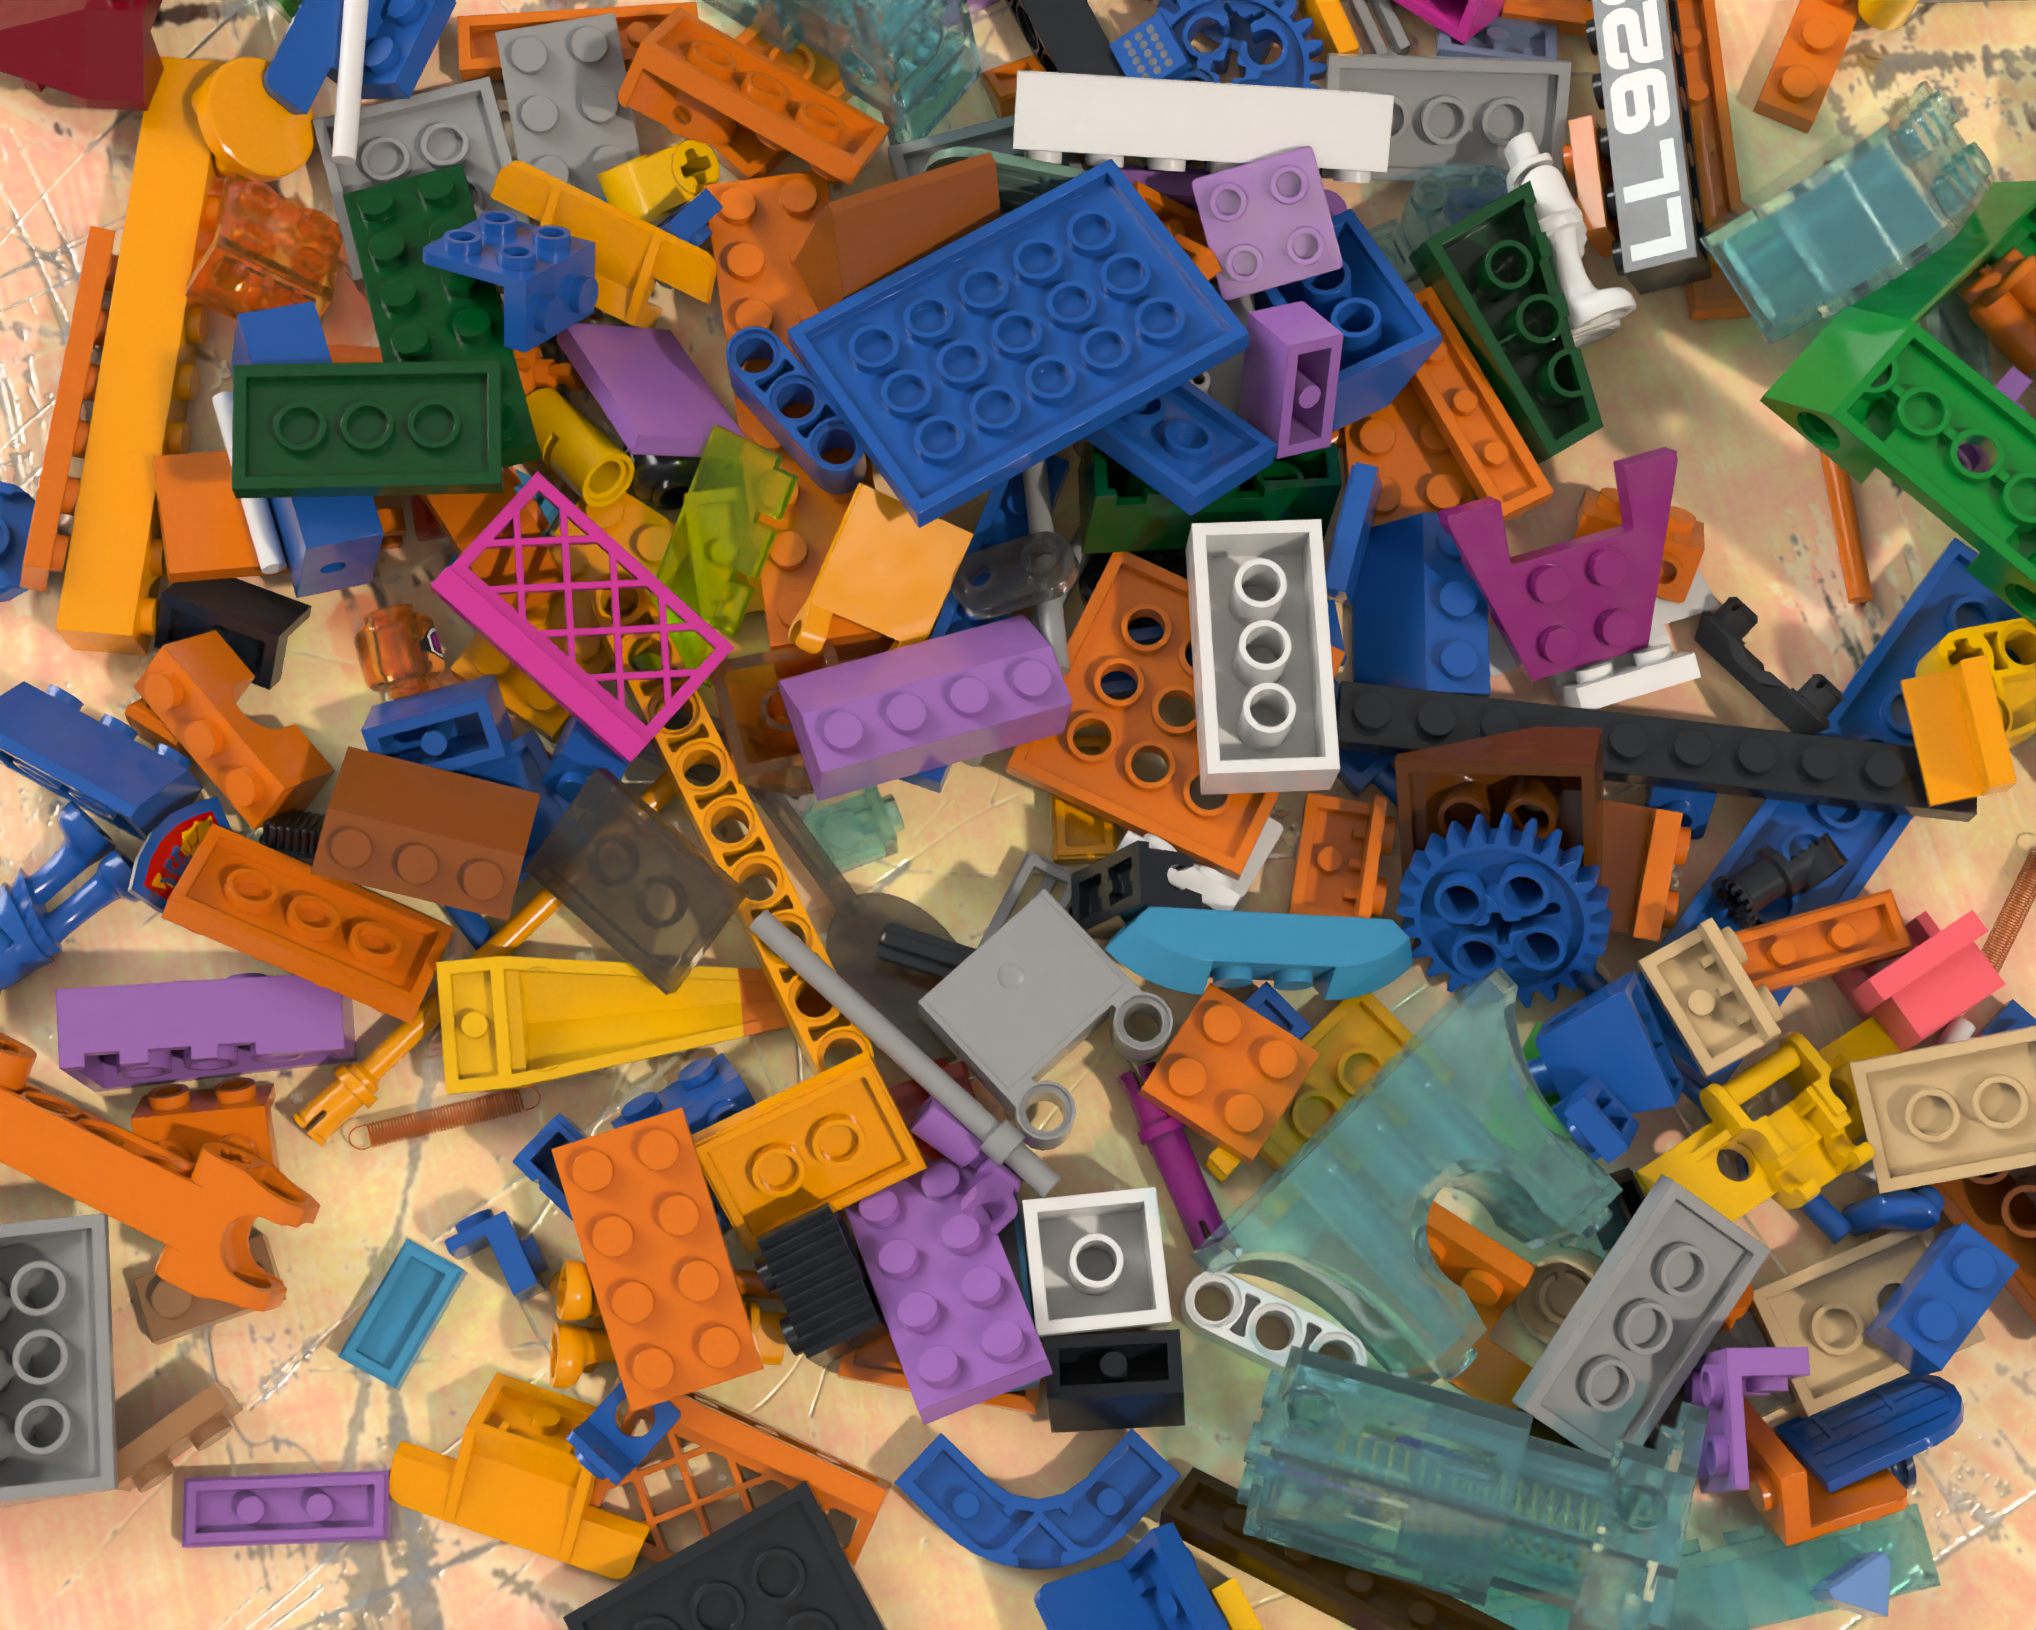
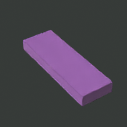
M391 1471L184 1478L182 1548L392 1541V1498L389 1494Z

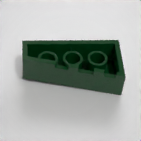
M1528 181L1425 240L1408 258L1426 288L1431 286L1539 465L1604 426L1581 349H1576L1567 319L1571 315L1564 293H1559L1549 259L1553 255L1546 232H1541L1533 206L1537 201L1531 181Z

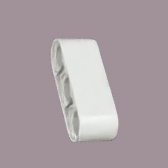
M1217 1270L1203 1272L1192 1280L1182 1295L1180 1302L1181 1318L1187 1328L1195 1334L1315 1392L1325 1395L1340 1394L1358 1383L1366 1371L1368 1362L1366 1349L1360 1339L1350 1331L1233 1275ZM1212 1287L1223 1292L1229 1302L1228 1316L1220 1321H1210L1203 1318L1195 1308L1194 1299L1197 1291L1202 1288ZM1273 1316L1285 1323L1289 1331V1341L1286 1348L1274 1351L1260 1344L1255 1331L1257 1321L1260 1318ZM1321 1346H1338L1346 1353L1349 1358L1350 1367L1344 1379H1330L1321 1373L1316 1359Z

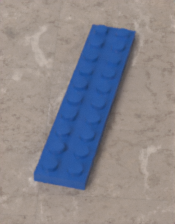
M1956 537L1945 547L1841 691L1843 693V702L1827 717L1831 727L1813 735L1915 747L1900 681L1916 677L1915 670L1918 662L1948 633L1957 629L2023 618L1965 570L1978 555L1976 551ZM2005 647L2009 658L2021 664L2018 655L2013 650ZM1764 799L1675 921L1673 929L1668 931L1655 951L1697 929L1701 922L1711 917L1720 930L1727 926L1734 932L1744 930L1740 928L1738 923L1734 924L1732 919H1727V909L1721 912L1719 907L1723 902H1715L1714 897L1716 895L1713 894L1711 890L1713 887L1710 885L1713 882L1712 880L1723 874L1732 876L1753 862L1754 852L1765 845L1780 851L1790 861L1793 855H1800L1799 851L1801 849L1806 850L1809 848L1808 844L1811 842L1815 843L1817 838L1828 833L1849 862L1801 896L1798 893L1787 900L1778 898L1757 913L1758 919L1756 923L1749 928L1856 899L1913 816ZM1639 971L1637 977L1679 1069L1704 1088L1712 1083L1719 1085L1726 1083L1743 1058L1704 1079L1643 974ZM1793 987L1772 992L1779 1007Z

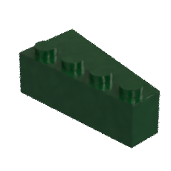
M1085 439L1078 468L1081 553L1183 549L1187 546L1192 523L1321 519L1324 541L1342 486L1337 444L1331 443L1330 447L1279 459L1274 457L1273 464L1190 516Z

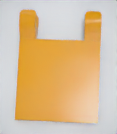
M858 483L808 599L789 628L788 640L799 649L811 654H817L821 651L826 641L832 614L834 613L895 639L888 651L927 641L974 534L939 518L918 528L899 500L862 483Z

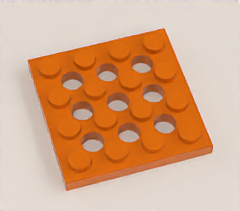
M1113 552L1067 643L1070 672L1063 676L1073 704L1064 732L1016 746L1006 765V773L1141 836L1146 833L1158 836L1172 845L1177 852H1181L1192 860L1239 881L1280 792L1225 794L1226 801L1224 804L1213 810L1202 809L1192 801L1190 788L1194 783L1200 781L1193 668L1188 664L1185 657V652L1191 647L1187 579L1129 552ZM1149 617L1161 625L1164 635L1155 644L1142 645L1130 637L1127 627L1137 618ZM1331 646L1334 680L1346 652ZM1113 671L1125 672L1135 680L1137 690L1127 699H1112L1101 688L1100 682L1102 678ZM1169 698H1181L1192 706L1195 717L1185 726H1170L1161 719L1158 707ZM1096 726L1106 732L1110 745L1101 754L1086 755L1077 749L1073 736L1082 727ZM1142 753H1155L1163 758L1168 768V773L1163 779L1149 783L1135 776L1131 763L1135 757Z

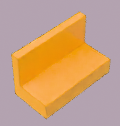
M1987 655L1960 660L1952 670L1900 681L1929 807L2005 792L2017 783Z

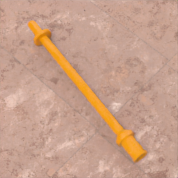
M664 771L632 803L621 794H617L612 801L620 814L469 959L509 956L634 835L639 833L649 840L657 837L659 834L650 823V820L677 795L666 772ZM438 989L420 1005L412 1024L403 1021L361 1062H351L348 1066L341 1062L332 1071L336 1077L303 1109L292 1116L302 1129L307 1130L326 1112V1116L307 1133L319 1146L322 1147L326 1140L360 1107L365 1105L367 1108H370L378 1100L374 1094L379 1090V1080L441 1022Z

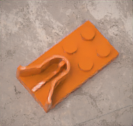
M679 7L641 41L618 93V101L624 108L628 106L665 125L674 134L703 143L724 144L731 141L740 123L756 132L758 140L767 147L781 152L789 151L809 162L811 169L820 177L832 182H844L849 186H852L881 148L890 130V127ZM677 107L691 120L685 123L679 121L675 116V108Z

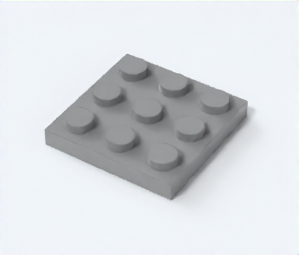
M490 77L412 95L409 99H396L360 108L356 163L353 165H341L331 160L335 115L312 120L353 281L358 291L364 290L365 285L343 198L345 193L463 164L477 218L483 212L499 210L513 213L517 216V221L530 224L527 215L490 197L499 171L513 161Z

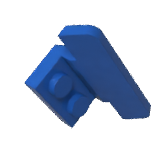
M302 0L263 75L262 82L266 93L294 115L308 113L326 76L336 84L338 82L344 0ZM369 0L361 99L410 98L457 3L455 0Z

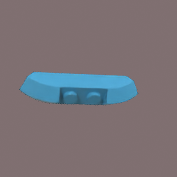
M1149 906L1127 922L1110 939L1105 947V950L1117 961L1142 978L1168 989L1201 995L1204 993L1208 978H1213V985L1221 988L1244 987L1252 984L1253 980L1274 981V988L1278 990L1295 991L1313 986L1324 1000L1349 999L1383 988L1399 978L1414 964L1410 937L1392 919L1379 918L1368 919L1360 917Z

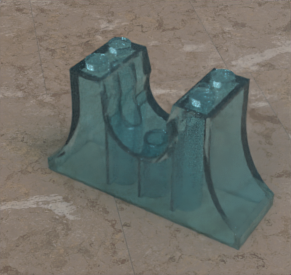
M1498 967L1457 991L1190 1256L1209 1274L1225 1272L1251 1275L1290 1288L1324 1309L1348 1331L1358 1337L1365 1349L1400 1386L1421 1382L1431 1385L1443 1376L1448 1381H1451L1467 1369L1478 1356V1352L1472 1346L1487 1331L1465 1290L1443 1274L1431 1255L1427 1241L1426 1226L1430 1206L1438 1192L1443 1187L1469 1194L1486 1208L1497 1227L1534 1250L1554 1243L1564 1247L1577 1236H1580L1583 1240L1592 1237L1613 1216V1212L1607 1206L1623 1189L1577 1143L1540 1092L1529 1070L1518 1035L1516 1021L1518 986Z

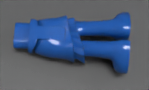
M70 801L59 812L57 821L64 836V841L54 855L31 876L20 867L13 884L9 885L3 882L0 887V993L25 979L34 971L53 963L54 958L52 955L62 951L61 942L104 907L118 899L132 902L141 901L127 892L134 862L123 852L116 849L117 844L73 801ZM103 859L98 865L96 873L63 903L47 913L45 904L84 870Z

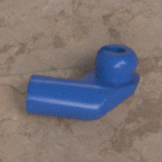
M1924 1185L1913 1187L1910 1191L1897 1190L1881 1193L1849 1204L1843 1209L1842 1215L1854 1226L1849 1234L1856 1237L1880 1229L1924 1232L1939 1222V1213L1944 1208V1199L1936 1188Z

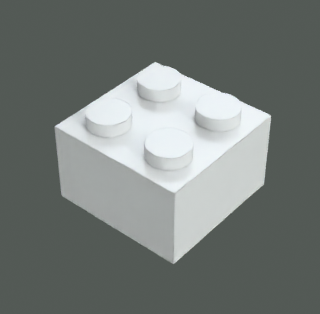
M1156 1187L1022 1200L1020 1214L1032 1316L1041 1343L1045 1342V1337L1167 1329L1172 1320Z

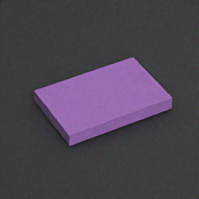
M575 323L558 334L556 341L631 454L710 458L741 457L748 440L671 330Z

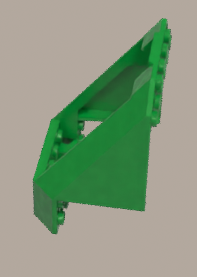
M2036 181L1979 183L1854 297L1762 396L1760 402L1861 485L1877 468L1980 552L1965 570L2036 628V420L1918 325L1974 270L1980 271L1986 264L1992 266L2012 247H2015L2025 258L2029 255H2036ZM1974 444L1982 448L1989 457V470L1983 473L1967 470L1958 459V446Z

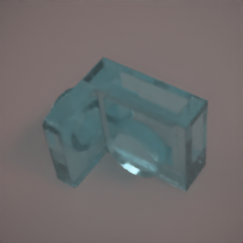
M875 785L862 789L863 793L803 816L805 826L826 879L898 853L896 832L904 830L905 826L892 794L881 797L878 787Z

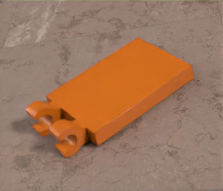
M227 451L153 456L152 468L169 583L289 573L287 567L273 574L262 573L241 499H236L232 491V468ZM403 508L377 510L384 533L380 549L402 547V535L406 534Z

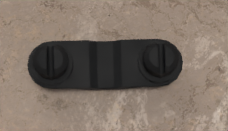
M1728 597L1726 602L1714 614L1709 610L1702 612L1694 640L1793 733L1809 735L1819 733L1831 727L1827 717L1843 702V693L1822 674H1812L1813 676L1796 691L1793 687L1790 689L1770 671H1765L1764 664L1744 646L1746 643L1742 640L1758 624V616L1737 597Z

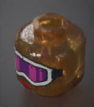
M412 604L388 606L365 615V625L356 632L354 646L367 687L374 692H391L393 700L430 691L428 683L439 677L446 668L437 630L432 618L425 613L415 612Z

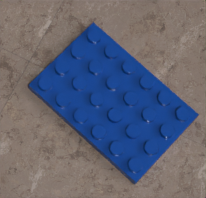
M1112 159L1103 162L786 330L789 345L805 368L814 376L836 412L918 528L1249 348L1248 330Z

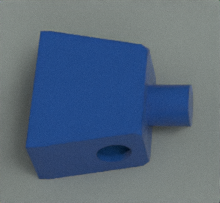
M1635 971L1621 976L1546 1020L1535 1038L1541 1057L1514 1067L1517 1087L1524 1100L1528 1103L1558 1093L1562 1100L1592 1075L1596 1074L1630 1114L1677 1105L1685 1085L1684 1078Z

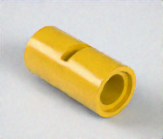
M542 388L526 396L542 455L540 460L588 505L604 507L618 500L627 491L633 480L635 467L632 459L557 390Z

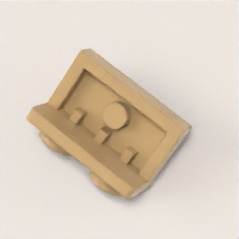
M1712 917L1701 922L1697 929L1644 957L1637 963L1638 968L1704 1079L1773 1042L1781 1034V1030L1776 1022L1783 1019L1781 1009L1769 989L1764 984L1754 987L1741 964L1747 962L1748 957L1734 931L1729 926L1720 930Z

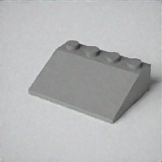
M100 1213L0 1224V1508L118 1490L108 1215Z

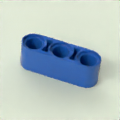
M756 326L746 327L736 332L728 342L726 357L731 387L737 397L818 487L825 492L835 495L847 494L855 490L858 483L864 481L867 472L866 453L836 412L814 376L770 330ZM760 358L771 363L768 369L759 373L747 372L741 368L752 359ZM796 403L805 404L812 408L808 415L796 419L786 417L781 413L787 406ZM836 448L848 450L853 454L849 461L837 465L822 459L826 452Z

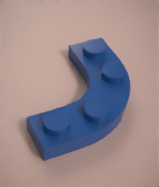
M1131 1428L1089 1475L1063 1494L1041 1499L1012 1495L989 1480L951 1441L940 1433L900 1475L894 1484L945 1534L971 1553L1003 1566L1040 1570L1072 1565L1108 1549L1124 1537L1142 1519L1181 1475Z

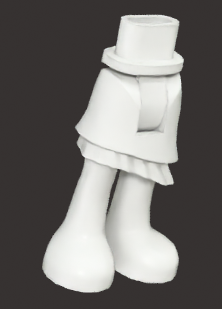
M1531 132L1515 136L1504 149L1505 157L1511 169L1506 177L1507 191L1509 193L1524 183L1531 181L1537 201L1533 206L1541 232H1546L1553 256L1549 259L1559 293H1564L1571 316L1567 319L1575 347L1577 349L1590 345L1617 332L1621 328L1619 319L1634 311L1637 307L1632 293L1625 288L1613 287L1599 290L1592 285L1581 261L1585 254L1584 245L1587 241V236L1585 235L1587 227L1583 222L1582 211L1573 200L1563 175L1557 168L1552 166L1553 159L1551 154H1540Z

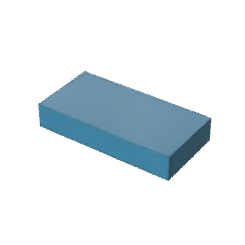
M406 1239L338 1357L393 1388L400 1390L468 1272L415 1242Z

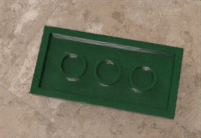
M500 360L233 365L232 491L236 499L504 493Z

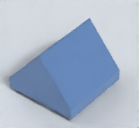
M1885 1552L1859 1553L1812 1586L1813 1590L1810 1593L1817 1602L1867 1618L1888 1617L1891 1561Z

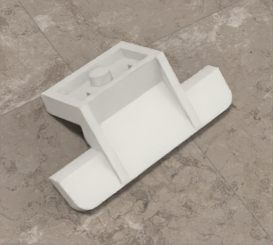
M1696 571L1686 600L1683 603H1676L1656 597L1647 648L1549 676L1548 680L1558 706L1595 710L1700 678L1701 674L1695 653L1673 651L1669 634L1664 624L1700 614L1704 610L1707 612L1708 610L1720 608L1702 574ZM1495 624L1489 626L1490 677L1519 669Z

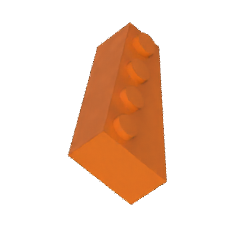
M513 466L503 468L504 493L421 495L443 533H446L458 556L468 548L517 494L514 488L522 483ZM533 498L520 512L521 538L543 537L541 532L550 528L546 516L535 498ZM513 521L496 539L514 538ZM547 546L522 548L524 584L564 583ZM515 548L486 549L469 568L488 586L517 585ZM564 592L526 593V614ZM518 594L499 595L519 612Z

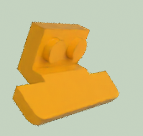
M512 161L499 171L490 195L491 198L540 221V226H561L570 230L571 236L595 242V279L598 283L599 291L594 307L632 326L654 329L663 310L662 307L648 301L654 289L656 279L704 303L710 304L717 266L715 260L707 251L679 239L523 161Z
M496 1373L465 1426L457 1459L403 1440L393 1456L389 1478V1494L397 1504L610 1579H621L630 1574L638 1562L651 1528L649 1525L589 1505L596 1476L578 1461L574 1455L576 1448L567 1441L566 1437L574 1428L587 1420L597 1409V1406L500 1373ZM616 1413V1420L620 1427L622 1415Z

